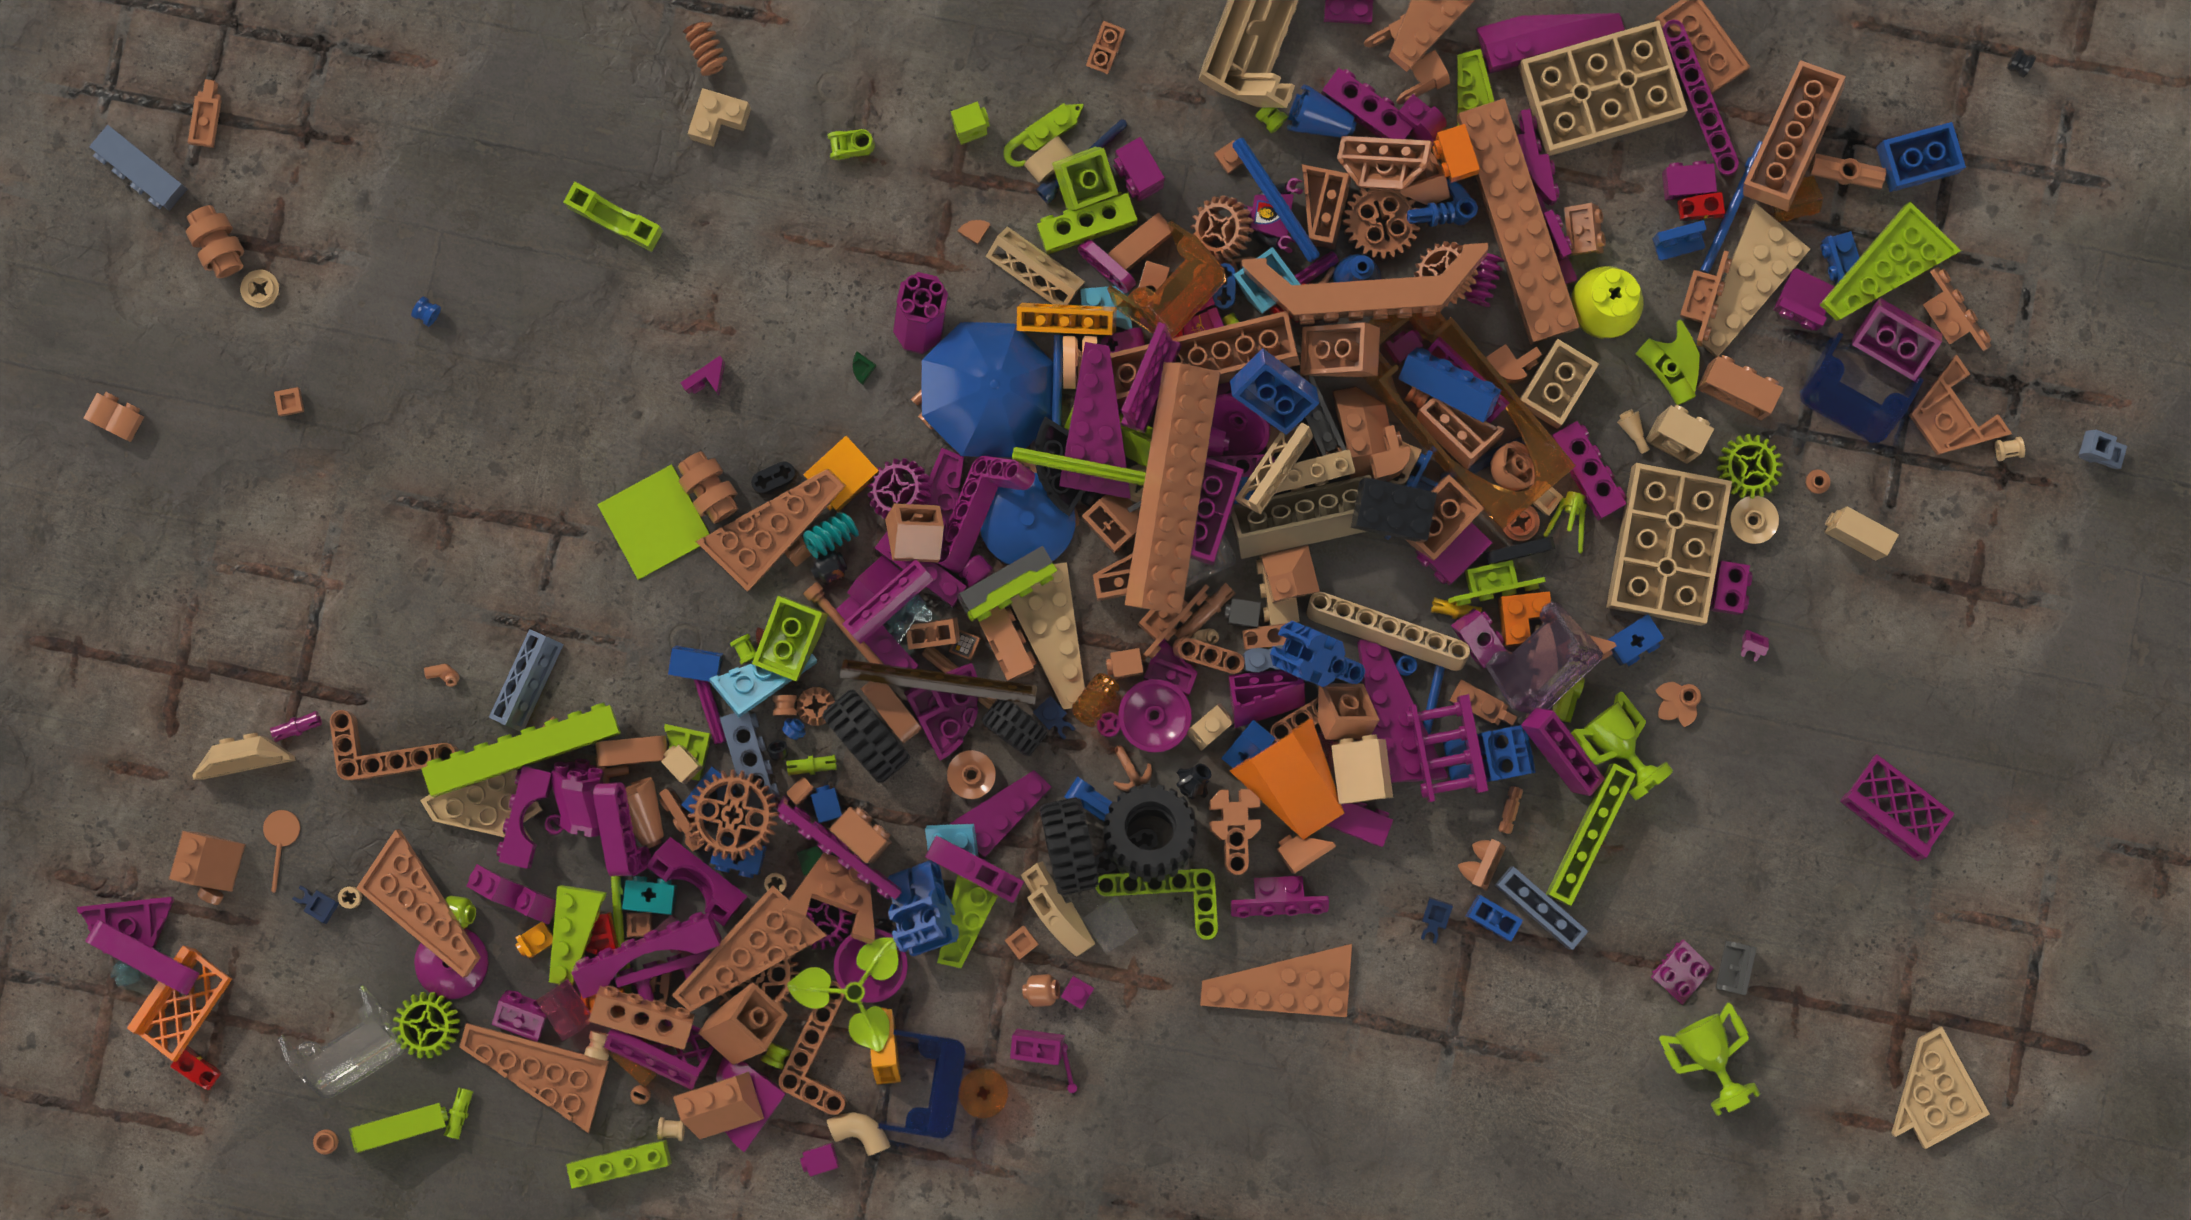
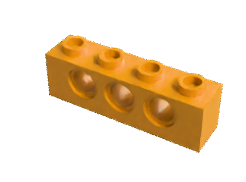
M1021 303L1017 306V331L1113 335L1116 332L1117 307Z

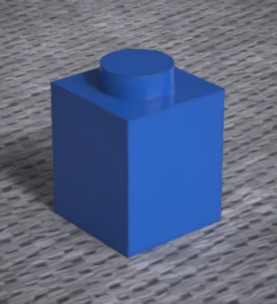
M829 785L816 788V793L811 794L818 822L824 823L840 818L843 815L836 788L830 789Z

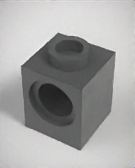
M1232 599L1231 604H1226L1224 618H1228V625L1257 628L1261 603Z

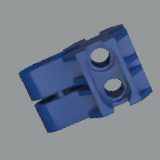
M1290 621L1281 627L1278 635L1285 637L1286 641L1282 649L1273 646L1270 653L1273 666L1322 687L1333 682L1335 678L1351 684H1358L1363 680L1365 676L1364 665L1345 657L1346 653L1342 641L1295 621Z
M1521 725L1477 734L1481 756L1487 755V759L1482 760L1487 782L1536 773L1529 735ZM1500 735H1505L1508 738V745L1504 749L1500 748L1497 743ZM1456 739L1443 742L1445 757L1462 754L1464 750H1467L1465 740ZM1505 759H1510L1513 763V769L1509 773L1505 772L1502 768V763ZM1461 764L1448 767L1450 781L1467 778L1471 774L1470 765Z
M929 860L912 868L889 875L888 879L901 888V893L897 899L892 898L893 904L888 911L889 919L896 922L897 931H892V934L900 951L906 952L909 950L910 955L917 956L957 941L959 936L958 926L952 924L950 916L955 915V910L948 895L945 893L939 864Z

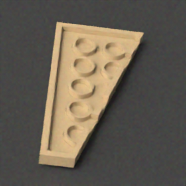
M1756 203L1752 207L1751 214L1732 257L1729 273H1726L1723 282H1725L1722 296L1717 295L1715 304H1718V310L1715 319L1710 318L1708 326L1712 327L1708 341L1703 340L1702 346L1715 357L1720 356L1810 250L1808 246Z
M1067 563L1054 564L1057 572L1052 575L1054 578L1052 581L1043 586L1040 583L1032 586L1033 591L1020 598L1019 594L1011 598L1013 602L1011 606L1063 710L1087 707Z

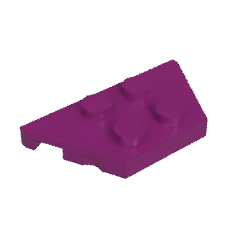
M174 897L77 907V911L88 924L87 928L89 931L92 930L98 919L151 948H155L173 904Z

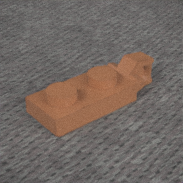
M205 79L203 92L199 91L198 96H195L188 138L190 145L214 148L221 107V95L217 94L218 83L214 80Z
M1462 679L1459 681L1449 700L1451 703L1457 702L1456 698L1458 696L1469 694L1474 715L1490 724L1499 725L1502 721L1509 726H1513L1517 717L1506 711L1508 705Z
M670 787L659 793L661 796L660 803L667 812L670 810L674 816L673 823L680 832L683 831L685 833V844L692 852L705 845L706 842L698 845L697 842L701 838L700 835L692 836V833L697 828L689 827V824L694 821L688 817V811L682 806L683 803L673 788Z

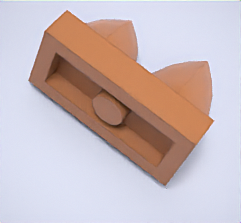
M1493 839L1491 841L1481 840L1472 844L1475 854L1482 860L1481 863L1468 861L1458 864L1462 875L1476 887L1487 891L1506 849L1505 845Z

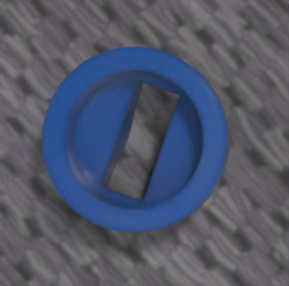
M1405 655L1398 660L1396 667L1401 676H1410L1417 669V662L1413 657Z

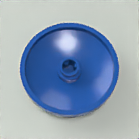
M1034 473L1035 479L1033 484L1026 490L998 487L980 530L983 541L989 551L1007 565L1041 546L1045 548L1053 562L1064 553L1073 538L1076 522L1075 510L1068 516L1056 507L1047 496V492L1039 481L1037 473Z

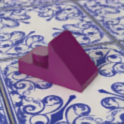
M718 356L680 383L688 394L691 392L695 394L706 386L704 383L709 381L719 396L725 362L721 356Z

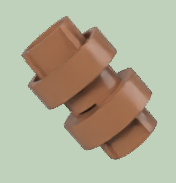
M212 205L203 206L191 212L187 216L190 226L186 230V235L193 247L202 248L197 256L203 268L207 271L213 270L217 278H225L240 271L243 268L240 257L244 254V249L237 237L228 236L233 228L226 214L216 213Z
M700 451L686 458L678 465L683 475L678 482L686 494L695 493L697 499L693 502V505L701 517L708 515L711 521L716 524L738 510L737 504L733 500L738 493L730 481L721 482L719 476L723 473V470L715 458L708 460L705 454Z

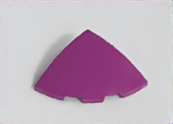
M972 663L946 672L977 677ZM911 688L903 692L938 759L941 761L949 756L963 743L964 736L969 728L974 725L978 713V696L920 688Z
M723 1057L716 1075V1082L749 1072L764 1116L762 1120L725 1131L730 1140L740 1150L745 1152L787 1093L745 1060L733 1065Z

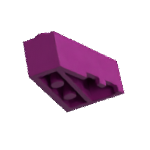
M1284 670L1229 675L1230 701L1235 728L1248 725L1253 720L1257 722L1305 706L1304 680Z

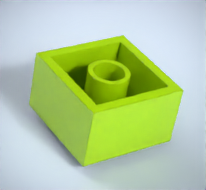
M1093 147L1052 163L1067 209L1077 210L1118 194L1104 148Z

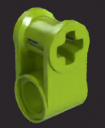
M865 129L836 131L827 135L831 141L832 153L830 154V159L833 160L869 155L875 148L872 135ZM863 137L869 139V143L865 147L857 146L859 139Z

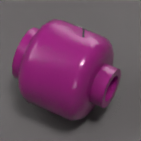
M970 555L965 568L958 573V577L970 588L991 576L994 571L983 556L975 555L972 557Z

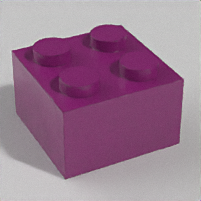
M1141 137L1115 151V164L1113 167L1120 178H1125L1127 184L1125 187L1131 198L1136 197L1138 202L1164 188L1165 177Z

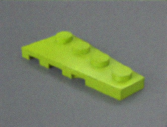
M1481 49L1457 55V116L1461 112L1494 102Z
M958 874L951 900L955 915L950 916L952 924L958 926L959 936L956 942L940 948L937 963L962 968L998 895Z

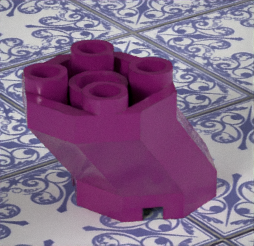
M917 272L900 284L896 301L897 307L893 333L905 351L925 354L942 339L948 292L937 276Z
M582 758L576 759L575 762H555L551 783L561 816L560 826L570 834L577 835L579 830L584 831V836L587 837L601 836L593 793L597 784H603L604 772L602 769L590 765L589 760Z

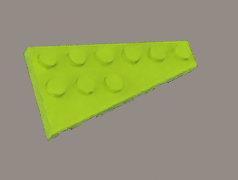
M1908 202L1819 305L1838 321L1961 250L1917 207Z

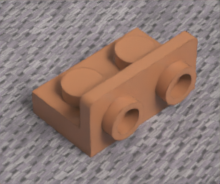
M1587 203L1564 207L1566 232L1573 246L1571 256L1592 252L1603 253V246H1605L1606 240L1604 233L1601 232L1603 213L1599 206Z

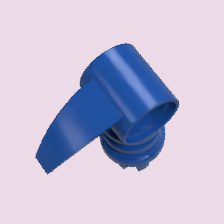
M1448 178V189L1454 198L1453 202H1446L1445 205L1444 203L1436 205L1432 202L1428 203L1426 208L1408 210L1407 221L1410 224L1427 222L1430 227L1437 226L1438 223L1442 225L1445 222L1448 224L1454 222L1457 225H1465L1477 214L1478 205L1459 183H1451ZM1460 207L1467 211V215L1461 212Z

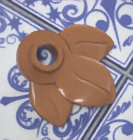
M1667 682L1656 689L1655 692L1664 700L1658 710V717L1660 719L1673 720L1678 718L1683 727L1694 722L1697 716L1696 706L1701 700L1700 690L1692 684L1681 686L1676 682ZM1686 692H1690L1692 694V699L1690 701H1687L1684 698V694Z

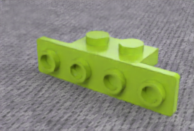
M1513 560L1465 570L1470 593L1451 597L1448 599L1449 604L1456 602L1457 606L1471 604V599L1479 597L1481 602L1494 599L1493 594L1502 592V596L1517 594L1516 589L1525 588V592L1539 589V584L1546 581L1545 577L1518 583Z

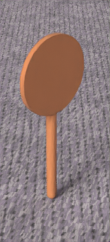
M278 810L271 813L266 818L263 826L266 839L271 844L277 846L271 890L273 893L277 890L281 849L283 846L292 844L300 833L298 818L292 812L286 810Z

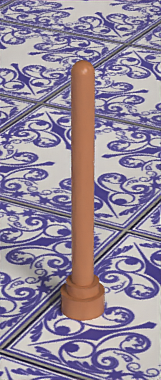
M818 581L803 593L808 601L817 602L825 613L829 614L828 616L869 663L883 664L864 641L859 644L842 625L845 619L824 597V588Z

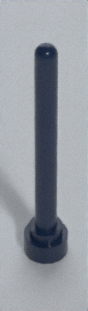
M1124 119L1119 120L1088 149L1093 147L1104 148L1127 127V121ZM1057 178L1051 183H1042L1036 189L1038 195L1047 204L1056 198L1055 194L1059 188Z

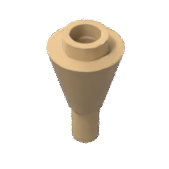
M1631 409L1619 415L1621 419L1617 423L1635 441L1640 453L1642 454L1650 450L1643 437L1644 433L1639 411L1633 412Z

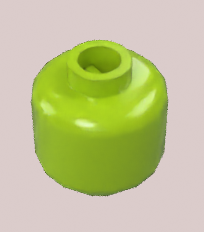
M448 896L445 898L446 903L463 929L474 922L476 908L470 899L459 896Z

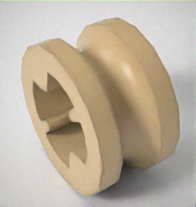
M779 873L768 875L764 882L765 889L768 891L772 878L777 877V880H782V884L779 885V891L783 893L787 887L785 876Z
M345 887L339 892L338 901L344 908H356L361 904L363 896L356 887ZM347 892L356 894V898H353L355 900L353 904L345 901L344 897H347L345 895Z

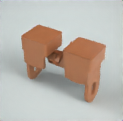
M1404 15L1400 16L1399 20L1388 25V27L1367 38L1364 45L1366 47H1375L1392 37L1395 40L1402 25ZM1436 50L1422 56L1410 68L1420 83L1401 93L1396 103L1398 105L1405 104L1412 94L1418 97L1435 87L1438 90L1450 84L1449 73Z

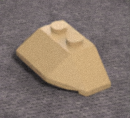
M258 733L243 735V740L234 741V738L219 740L220 744L210 748L193 773V780H204L296 760L293 754L269 738L258 736Z

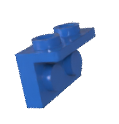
M1704 220L1658 232L1652 238L1658 259L1662 261L1704 249L1705 243L1702 237V233L1706 230Z
M1850 231L1833 237L1832 235L1827 236L1822 240L1821 252L1823 257L1827 258L1830 266L1828 267V274L1830 279L1837 285L1860 258L1854 238Z

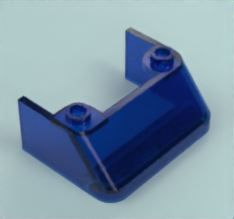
M1838 332L1830 338L1800 392V399L1805 406L1867 441L1879 443L1888 437L1904 416L1924 379L1919 377L1916 381L1911 382L1904 395L1892 393L1884 399L1882 405L1840 382L1845 370L1844 364L1840 359L1832 355L1843 336L1842 333Z
M896 1028L893 1035L918 1038V1049L921 1055L925 1058L936 1060L928 1108L915 1107L911 1109L907 1114L905 1124L881 1121L878 1124V1129L934 1138H946L952 1133L954 1128L966 1048L957 1039Z

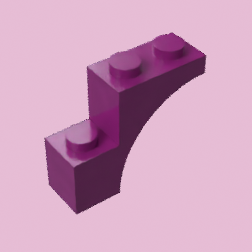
M476 864L473 872L470 874L466 887L491 901L513 908L525 916L550 924L555 913V899L516 883Z

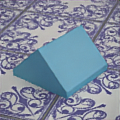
M1273 247L1258 257L1266 258L1268 266L1291 285H1301ZM1243 268L1234 274L1246 299L1261 314L1277 304L1244 273Z

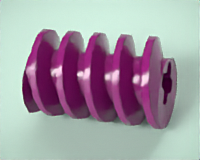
M1487 253L1486 258L1476 268L1478 275L1473 277L1477 284H1470L1469 287L1472 292L1466 291L1464 293L1469 302L1490 307L1491 304L1485 301V298H1493L1494 296L1488 292V289H1496L1497 287L1491 281L1499 280L1500 278L1494 272L1503 270L1502 267L1497 265L1498 262H1505L1502 258Z

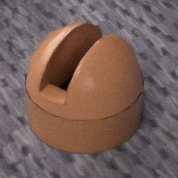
M638 1085L632 1089L630 1097L633 1103L643 1105L650 1100L651 1092L647 1086ZM635 1091L642 1095H645V1100L635 1096Z

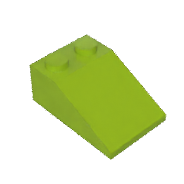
M777 596L752 664L798 681L821 636L829 614L789 598Z

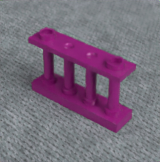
M1469 694L1458 696L1456 698L1457 702H1454L1452 706L1417 712L1416 704L1409 706V711H1406L1408 726L1412 725L1424 782L1420 784L1421 794L1423 798H1427V803L1435 801L1434 794L1470 787L1475 789V794L1488 791ZM1451 715L1460 716L1462 726H1459V729L1422 736L1419 721ZM1456 739L1465 740L1467 750H1464L1462 754L1427 760L1425 745ZM1462 763L1470 765L1471 774L1467 778L1435 784L1431 782L1430 769Z

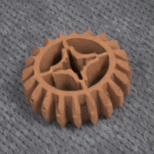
M1215 196L1212 197V201H1204L1205 208H1197L1200 213L1199 216H1192L1194 220H1197L1196 225L1190 226L1196 231L1191 235L1192 238L1197 239L1194 245L1200 248L1199 252L1201 254H1207L1209 259H1216L1217 261H1223L1224 258L1225 260H1232L1233 255L1241 256L1240 249H1247L1245 241H1252L1248 237V233L1254 231L1253 228H1249V224L1253 222L1252 218H1247L1250 211L1244 209L1245 205L1242 202L1237 203V199L1233 197L1221 196L1219 198ZM1227 209L1232 213V216L1224 218V216L1220 215L1219 211ZM1220 239V241L1225 243V246L1218 248L1212 241Z
M1444 241L1442 246L1435 243L1434 250L1427 248L1428 254L1426 256L1420 255L1423 261L1415 264L1419 271L1413 273L1414 277L1432 276V274L1434 276L1441 275L1462 253L1463 245H1459L1456 242L1450 244ZM1477 270L1471 274L1449 302L1457 304L1458 297L1465 299L1464 293L1466 291L1472 292L1469 286L1470 284H1477L1473 278L1478 275Z

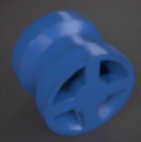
M423 296L414 306L411 316L415 319H421L423 324L429 327L437 319L441 307L437 304H431L429 299Z

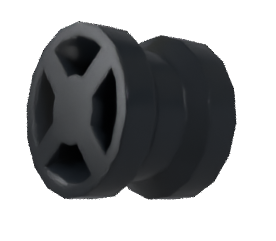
M2018 48L2006 69L2010 71L2015 70L2019 73V76L2024 78L2033 66L2036 56L2027 55L2023 49Z

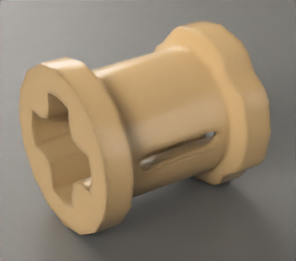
M2021 436L2010 441H1995V453L1998 461L2015 456L2019 458L2025 457V445Z
M660 1117L657 1133L658 1139L662 1140L663 1137L678 1138L679 1141H683L685 1124L681 1120L671 1121Z

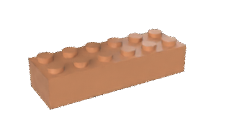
M1800 60L1744 182V196L1787 212L1789 211L1843 92L1846 76Z

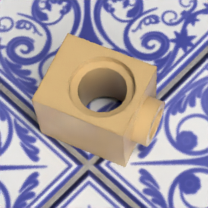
M674 745L669 748L664 754L665 758L661 761L679 782L687 784L703 768L697 759L682 745L677 747Z

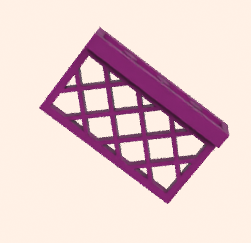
M1161 322L1156 327L1121 410L1124 415L1121 424L1142 433L1146 432L1157 406L1164 362L1175 363L1181 349V343L1172 340L1166 324Z
M1878 754L1873 756L1849 792L1840 800L1842 804L1916 861L1928 856L1931 852L1930 848L1954 815L1951 810ZM1876 763L1884 768L1885 778L1874 779L1873 767ZM1891 780H1900L1904 785L1905 792L1894 794ZM1886 781L1888 794L1877 796L1875 782ZM1870 783L1872 796L1864 797L1857 791L1861 784ZM1918 794L1923 798L1924 807L1913 809L1911 795ZM1906 796L1908 809L1897 810L1895 797ZM1889 798L1892 811L1884 812L1881 810L1878 799ZM1938 809L1945 815L1941 823L1933 824L1930 810ZM1925 811L1927 824L1916 826L1914 812ZM1909 813L1911 826H1902L1899 823L1898 814ZM1917 829H1929L1930 838L1927 843L1919 839Z
M644 1013V1015L638 1017L641 1019H647L648 1015ZM664 1019L666 1026L672 1025L671 1021ZM694 1025L691 1027L686 1042H691L694 1051L683 1053L682 1049L676 1048L678 1055L672 1056L664 1051V1048L670 1047L669 1045L659 1042L649 1045L643 1042L639 1036L627 1034L613 1028L609 1031L604 1048L691 1090L695 1087L701 1072L715 1049L710 1045L708 1048L699 1050L696 1041L705 1039L699 1034L701 1029ZM697 1056L700 1063L698 1068L688 1064L686 1059Z

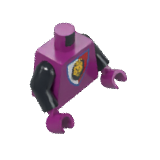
M1292 178L1286 183L1275 185L1290 209H1292L1294 196L1291 192L1295 194H1302L1303 192L1302 189H1295L1297 183L1303 182L1297 178ZM1260 191L1258 195L1254 196L1253 206H1244V209L1250 211L1247 218H1252L1253 220L1249 228L1254 230L1251 232L1253 238L1265 248L1270 249L1273 247L1274 249H1283L1285 252L1291 253L1292 249L1286 246L1289 242L1295 243V240L1288 236L1287 228L1263 192Z

